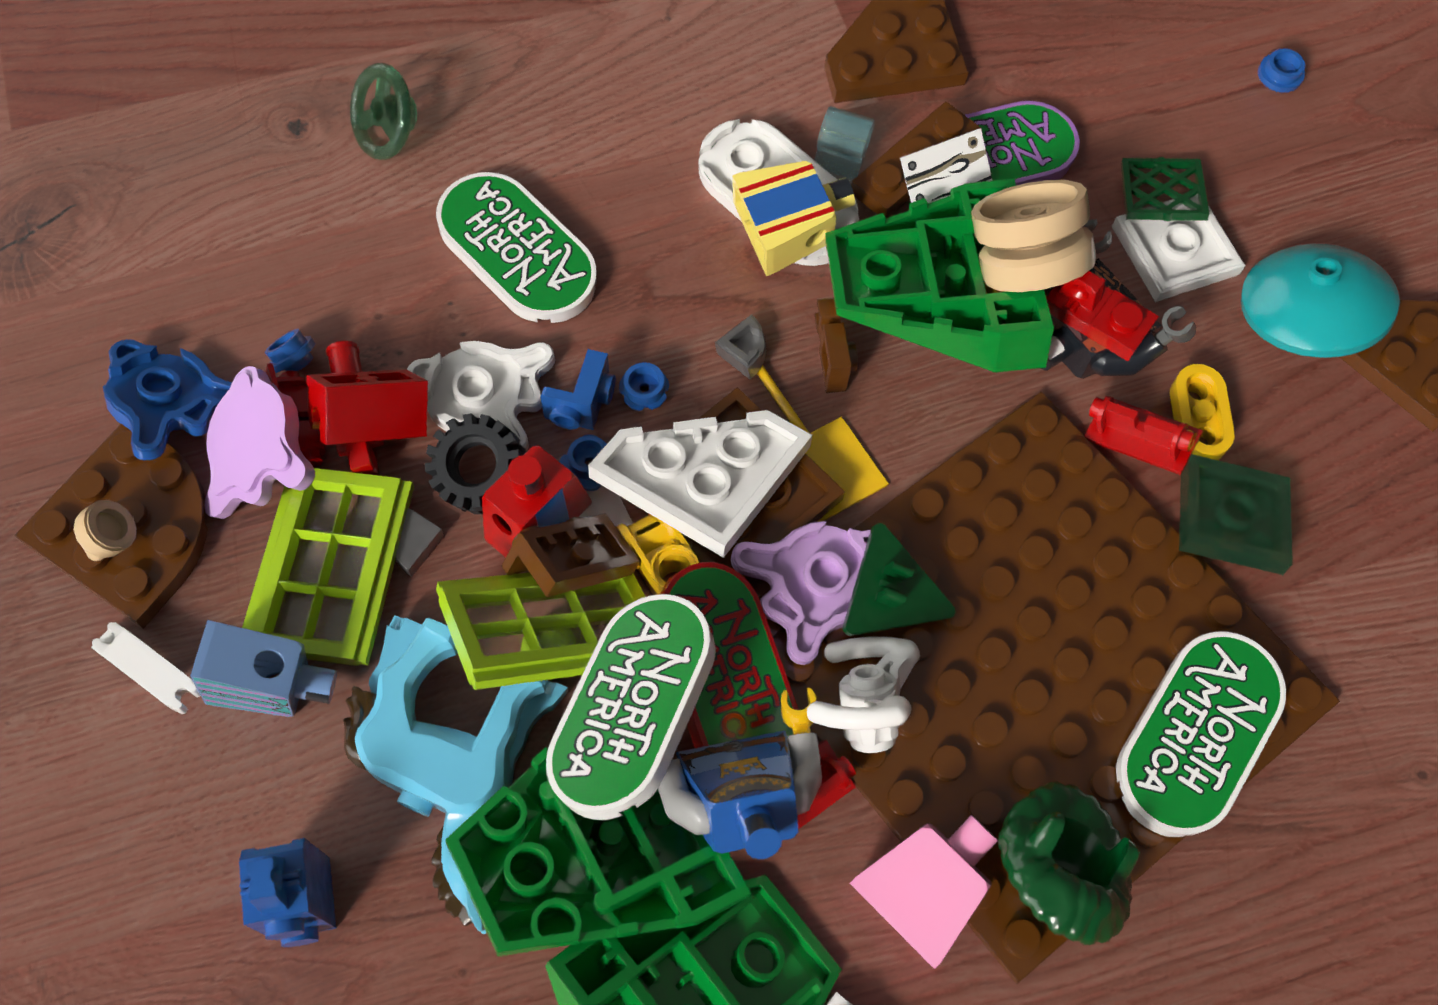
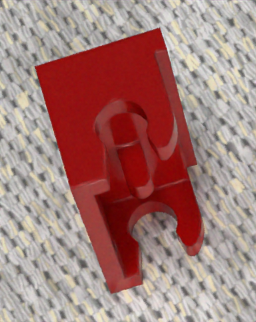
M407 369L307 375L311 430H320V441L325 445L427 437L428 380Z

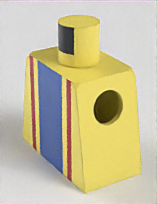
M807 161L745 171L732 175L733 203L766 276L774 274L826 246L825 233L835 230V212L855 205L854 192L846 177L822 185L812 163Z

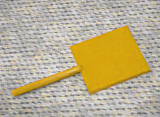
M762 365L757 375L790 423L809 433ZM842 416L809 433L812 435V439L806 454L845 491L843 500L817 522L831 518L889 485Z

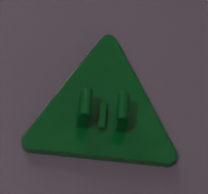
M883 523L874 525L869 534L844 620V633L848 636L952 618L956 612L953 604L887 526Z

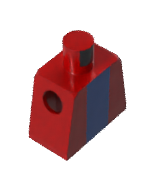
M532 446L524 455L514 458L510 462L508 470L485 491L482 497L484 539L506 558L512 547L513 539L520 531L531 526L544 527L565 522L573 517H579L592 504V500L575 474L540 446Z

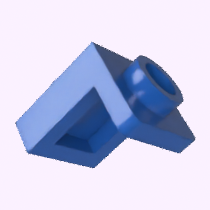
M591 349L587 350L573 393L551 387L543 388L541 402L546 419L565 429L582 427L594 430L601 405L610 404L616 384V375L609 374L608 353Z

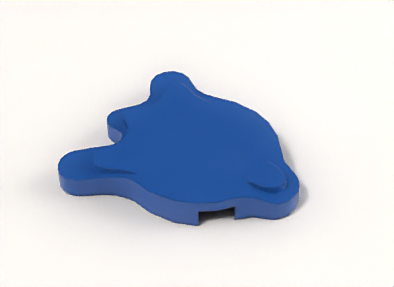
M126 339L116 342L109 350V379L106 385L104 384L103 392L108 411L117 422L132 432L131 445L134 456L141 460H153L164 453L169 433L173 430L183 429L192 436L206 434L215 408L230 389L232 382L215 376L206 363L189 351L180 348L181 357L170 354H158L157 346L144 345L136 340Z

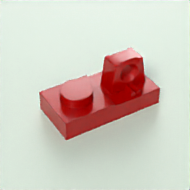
M1090 271L1068 283L1055 286L1046 299L1052 316L1126 361L1130 360L1159 317L1120 292L1105 286L1106 279L1100 278Z

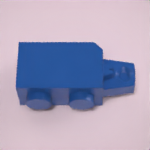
M306 838L292 840V843L258 850L251 848L241 851L239 868L243 925L264 934L267 940H281L282 947H296L319 941V932L336 929L330 857Z

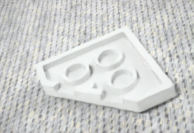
M768 410L749 412L746 414V419L717 423L716 417L673 422V429L644 433L642 427L620 429L588 465L589 478L724 558L808 451L812 435Z

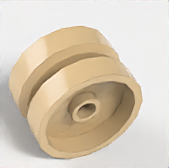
M1045 180L1009 187L985 197L975 204L971 211L975 237L980 244L985 245L979 254L983 280L988 287L1007 292L1043 290L1077 279L1095 265L1097 257L1094 236L1088 227L1084 226L1088 223L1090 217L1088 193L1081 183L1069 180Z

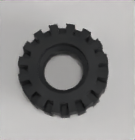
M470 413L463 415L464 421L462 422L457 421L455 418L447 421L446 424L450 428L447 432L444 433L439 429L436 431L433 437L439 441L436 447L431 445L427 447L426 454L432 457V462L425 463V472L432 475L433 479L429 480L432 489L440 493L438 496L444 501L465 512L467 510L473 514L483 515L482 497L485 491L508 470V466L514 458L526 453V449L519 443L521 440L499 420L495 421L490 416L484 414L477 418ZM477 445L490 447L496 457V467L491 477L478 484L465 482L459 471L462 455L469 448Z

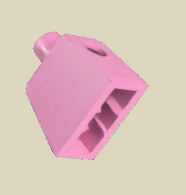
M972 815L949 839L932 824H926L856 876L850 884L935 969L945 958L993 884L975 865L998 840Z

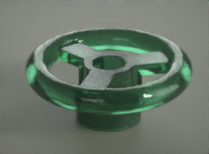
M374 63L361 72L353 87L350 101V120L354 137L360 148L369 157L377 160H387L396 156L406 144L408 136L417 121L416 103L410 95L405 79L396 68L386 63ZM377 79L375 98L371 101L370 108L364 111L368 89L374 80ZM391 86L393 87L395 93H390ZM374 125L381 126L390 141L383 146L375 144L370 138L367 129Z

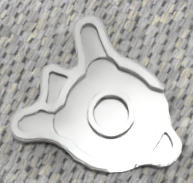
M467 341L460 343L461 349L450 352L442 358L441 354L438 353L431 358L417 359L408 366L407 370L428 380L427 411L440 428L447 432L450 428L446 422L453 418L462 422L464 421V414L472 413L477 418H480L481 414L488 415L495 421L499 420L515 433L521 440L519 443L527 452L529 448L527 434L516 416L520 412H537L542 408V393L538 380L553 367L555 357L552 347L544 342L535 343L524 348L507 349L492 343Z

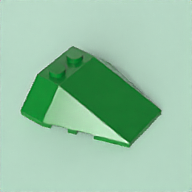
M766 875L745 881L751 892L748 898L696 926L666 929L570 945L550 959L545 965L558 1005H824L842 969Z

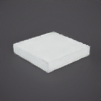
M1198 195L1190 199L1199 204ZM1174 199L1169 200V201H1165V202H1162V203H1164L1165 205H1168V204H1170L1171 202H1173ZM1182 204L1181 206H1179V207L1176 208L1175 210H1191V209ZM1150 206V207H1146V208H1143V209H1156V208L1153 207V206ZM1210 207L1208 221L1171 220L1166 222L1163 220H1126V214L1115 218L1112 228L1155 302L1238 276L1244 269V262Z

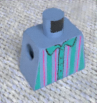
M207 620L190 677L206 705L293 717L299 699L330 704L335 688L337 670L308 665L304 644L298 641ZM279 674L274 678H269L272 675Z

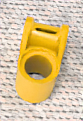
M651 514L628 526L623 523L616 525L618 531L641 562L636 569L653 595L661 594L666 583L663 578L667 574L679 572L690 565L699 563L697 556L682 533Z

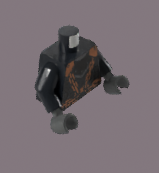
M1091 219L1084 226L1093 231L1098 222L1096 219ZM1110 230L1102 241L1095 243L1096 254L1105 252L1112 243ZM1099 258L1096 259L1094 267L1089 271L1100 278L1106 279L1105 286L1113 291L1116 290L1142 305ZM1054 287L1044 289L1046 297ZM1182 306L1170 308L1162 318V325L1156 321L1129 361H1126L1051 315L1054 330L1046 368L1041 369L1048 371L1060 362H1063L1076 377L1083 379L1096 373L1100 376L1135 375L1168 351L1167 344L1171 341L1177 343L1190 341L1195 336L1196 325L1194 322H1191L1180 331L1172 330L1173 323L1181 319L1186 314V310Z

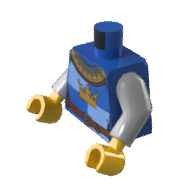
M807 688L809 706L816 701V696L811 688ZM784 690L781 695L782 718L784 723L793 730V735L788 738L784 730L676 752L677 759L672 758L666 774L658 787L666 815L673 822L696 835L703 834L714 852L722 854L746 849L747 854L755 859L772 857L780 849L783 840L792 839L799 833L797 815L809 810L822 782L817 734L810 732V726L813 722L808 719V707L803 710L792 709L788 705L787 690Z

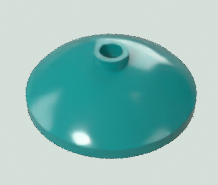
M1303 244L1270 254L1259 261L1247 274L1241 293L1243 315L1250 327L1261 338L1282 350L1298 355L1319 358L1351 355L1377 344L1393 327L1400 305L1396 284L1379 264L1355 250L1331 244Z

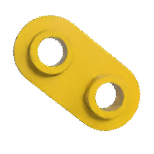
M1203 364L1189 365L1179 372L1170 387L1173 419L1203 430L1201 437L1206 439L1208 445L1198 441L1190 459L1199 463H1213L1223 457L1232 446L1235 438L1227 386L1221 374L1212 367ZM1189 392L1196 393L1201 400L1192 398Z

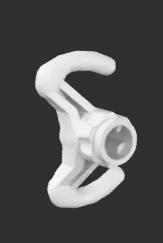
M894 637L850 638L827 644L824 654L826 659L832 663L858 658H883L877 665L865 664L851 669L850 673L839 682L841 706L814 701L807 708L808 719L816 724L843 729L844 737L850 741L851 747L857 751L877 753L890 749L898 737V728L911 714V704L905 697L900 696V689L920 658L917 645L911 640Z

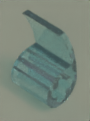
M829 106L819 132L817 153L814 160L837 180L846 177L851 184L861 169L874 130L875 119Z

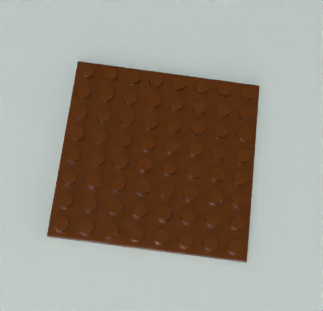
M1042 392L853 528L864 531L871 530L877 523L885 524L953 604L956 612L952 618L853 636L846 635L842 627L826 635L822 640L818 655L811 663L806 665L796 664L790 660L787 653L786 629L780 624L767 619L799 710L808 707L807 688H811L814 691L816 701L841 706L839 682L843 677L848 675L854 667L865 664L877 665L883 658H858L832 663L826 659L824 654L827 644L850 638L894 637L911 640L917 645L920 658L900 689V696L905 697L911 704V714L898 728V737L890 749L877 753L860 752L851 747L850 741L844 737L843 729L831 728L816 723L810 726V731L817 734L819 742L824 739L828 741L838 759L844 756L849 760L856 771V775L851 780L901 843L926 824H932L949 839L971 815L998 840L1003 822L1015 803L1027 797L1030 791L1045 786L1049 782L1058 781L1063 785H1075L1085 794L1093 795L1099 801L1102 808L1107 810L1111 816L1113 827L1119 831L1121 839L1128 838L1136 845L1140 855L1131 872L1132 883L1187 836L1167 837L1160 835L1140 824L1130 814L1121 798L1124 795L1120 789V781L1117 783L1116 764L1124 744L1177 654L1188 643L1201 635L1211 632H1232L1243 635L1261 645L1276 661L1283 675L1286 687L1284 710L1244 785L1340 702ZM769 589V590H768L767 592H765L763 595H761L760 597H758L759 600H760L765 594H767L771 589ZM997 841L975 865L993 884L967 924L1017 984L1068 939L1063 935H1056L1050 931L1047 924L1035 918L1031 908L1021 902L1018 890L1012 886L1008 879V872L1004 868L1001 859L1002 851L998 847Z

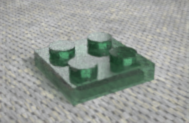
M1192 454L1181 474L1179 550L1284 575L1293 565L1290 477Z

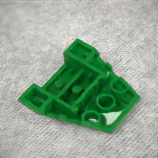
M546 747L531 760V767L508 788L506 786L500 788L445 839L446 846L497 956L575 945L615 937H626L666 929L696 926L745 900L751 894L730 853L721 854L714 852L703 834L696 835L673 822L666 815L658 789L650 799L638 808L633 805L629 809L621 811L622 816L612 819H590L572 811L555 794L549 783L546 770L548 752Z

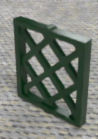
M1164 157L1122 158L1121 173L1126 220H1163L1166 222L1171 220L1208 221L1210 213L1201 159H1172ZM1139 169H1152V170L1149 171L1148 173H1144V172H1142V171L1139 170ZM1172 169H1187V170H1185V171H1183L1182 173L1179 174V173L1173 171ZM1163 173L1172 179L1163 184L1154 179V177ZM1130 174L1138 179L1131 183ZM1194 174L1196 183L1187 178ZM1147 183L1156 188V190L1148 195L1138 189V187ZM1180 183L1191 190L1182 195L1171 188ZM1132 194L1141 200L1133 204ZM1166 194L1173 198L1174 201L1165 205L1156 198ZM1198 195L1199 204L1190 199ZM1147 204H1150L1151 206L1155 207L1156 209H1141V208H1143V207L1146 206ZM1183 204V205H1185L1186 207L1190 208L1191 210H1175V209L1178 208L1179 206H1181V205Z

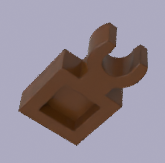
M834 298L817 299L819 312L815 313V324L820 339L819 354L826 393L845 392L850 372L857 371L856 345L854 341L847 342L844 323H841V317L836 315Z

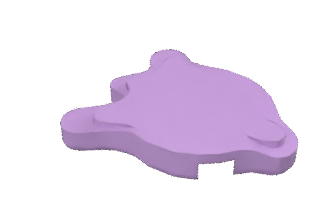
M245 367L236 375L230 389L215 408L209 423L207 455L210 463L211 482L204 505L205 512L212 517L225 519L231 516L243 501L257 506L268 504L272 497V485L275 480H278L288 488L302 491L307 489L315 478L314 467L304 457L299 447L300 425L297 407L293 399L288 395L282 394L277 386L270 382L266 372L256 367Z
M826 521L812 522L793 530L779 542L771 544L741 542L734 547L731 555L733 568L740 574L769 583L771 590L760 599V603L765 617L786 629L787 653L790 660L796 664L806 665L811 663L818 655L822 640L826 635L843 627L871 530L859 531L849 528L846 531L838 527L825 525Z

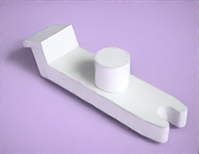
M110 622L107 625L108 630L99 639L96 638L92 641L93 646L91 648L170 709L180 714H185L188 709L181 703L182 695L191 693L195 697H200L193 680L116 622Z

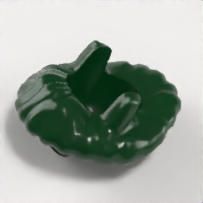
M1054 781L1030 791L1027 797L1022 798L1012 806L999 833L998 847L1002 851L1001 859L1004 868L1008 872L1009 881L1018 890L1021 902L1031 908L1034 917L1039 921L1045 922L1049 930L1054 934L1063 935L1070 941H1079L1083 945L1110 941L1112 937L1117 936L1122 931L1124 922L1130 916V904L1132 901L1131 872L1139 858V850L1128 838L1121 839L1119 831L1113 827L1111 816L1107 810L1102 808L1099 801L1093 795L1085 794L1077 786L1063 785L1058 781Z

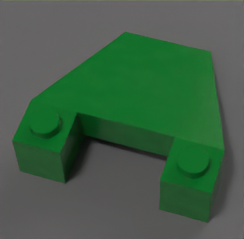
M1015 179L965 183L951 188V195L928 204L927 200L923 198L909 203V211L886 218L881 213L825 233L836 315L995 373L1046 368L1054 326L1044 289L1027 292L987 294L979 263V254L985 245L980 244L975 237L971 211L975 204L991 194L1016 186Z

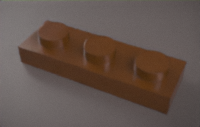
M945 101L852 180L851 186L854 196L877 215L883 213L886 218H889L910 199L900 160L901 157L981 127Z

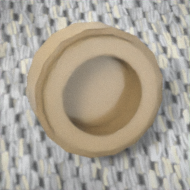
M96 501L82 510L75 519L74 533L76 539L88 558L93 561L116 556L131 546L136 538L137 528L134 518L125 507L114 501Z

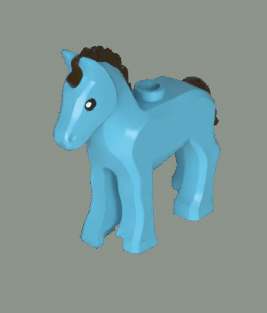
M394 615L390 625L386 627L379 664L369 679L371 692L363 691L361 688L353 686L352 696L346 699V704L350 709V717L343 720L345 727L344 750L347 758L353 764L368 771L379 782L401 793L397 803L429 817L433 808L446 813L444 825L436 838L438 845L431 859L432 865L436 866L432 884L434 888H438V899L445 900L447 913H450L454 918L459 917L463 926L473 923L478 931L486 934L487 932L446 846L445 839L503 786L508 788L512 785L515 763L524 751L533 726L543 715L554 710L568 693V687L548 680L501 686L477 737L464 731L416 721L415 699L422 681L441 661L456 656L458 652L447 625L431 618H425L423 624H419L408 618Z

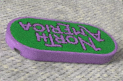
M1019 101L965 114V116L981 127L992 181L1015 179L1017 186L1030 182L1059 180L1069 170L1079 150V135L1073 122L1062 111L1046 103Z

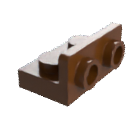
M604 513L586 518L573 517L562 523L544 527L531 526L520 531L513 539L512 547L501 566L508 576L529 571L545 596L550 597L631 576L641 561L608 515Z

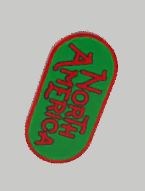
M715 562L696 563L675 573L665 583L661 594L678 596L693 603L708 622L716 648L711 671L687 723L695 748L784 730L787 738L793 735L792 728L788 727L782 718L781 695L784 690H787L788 705L794 710L799 709L762 605L754 588L739 572Z

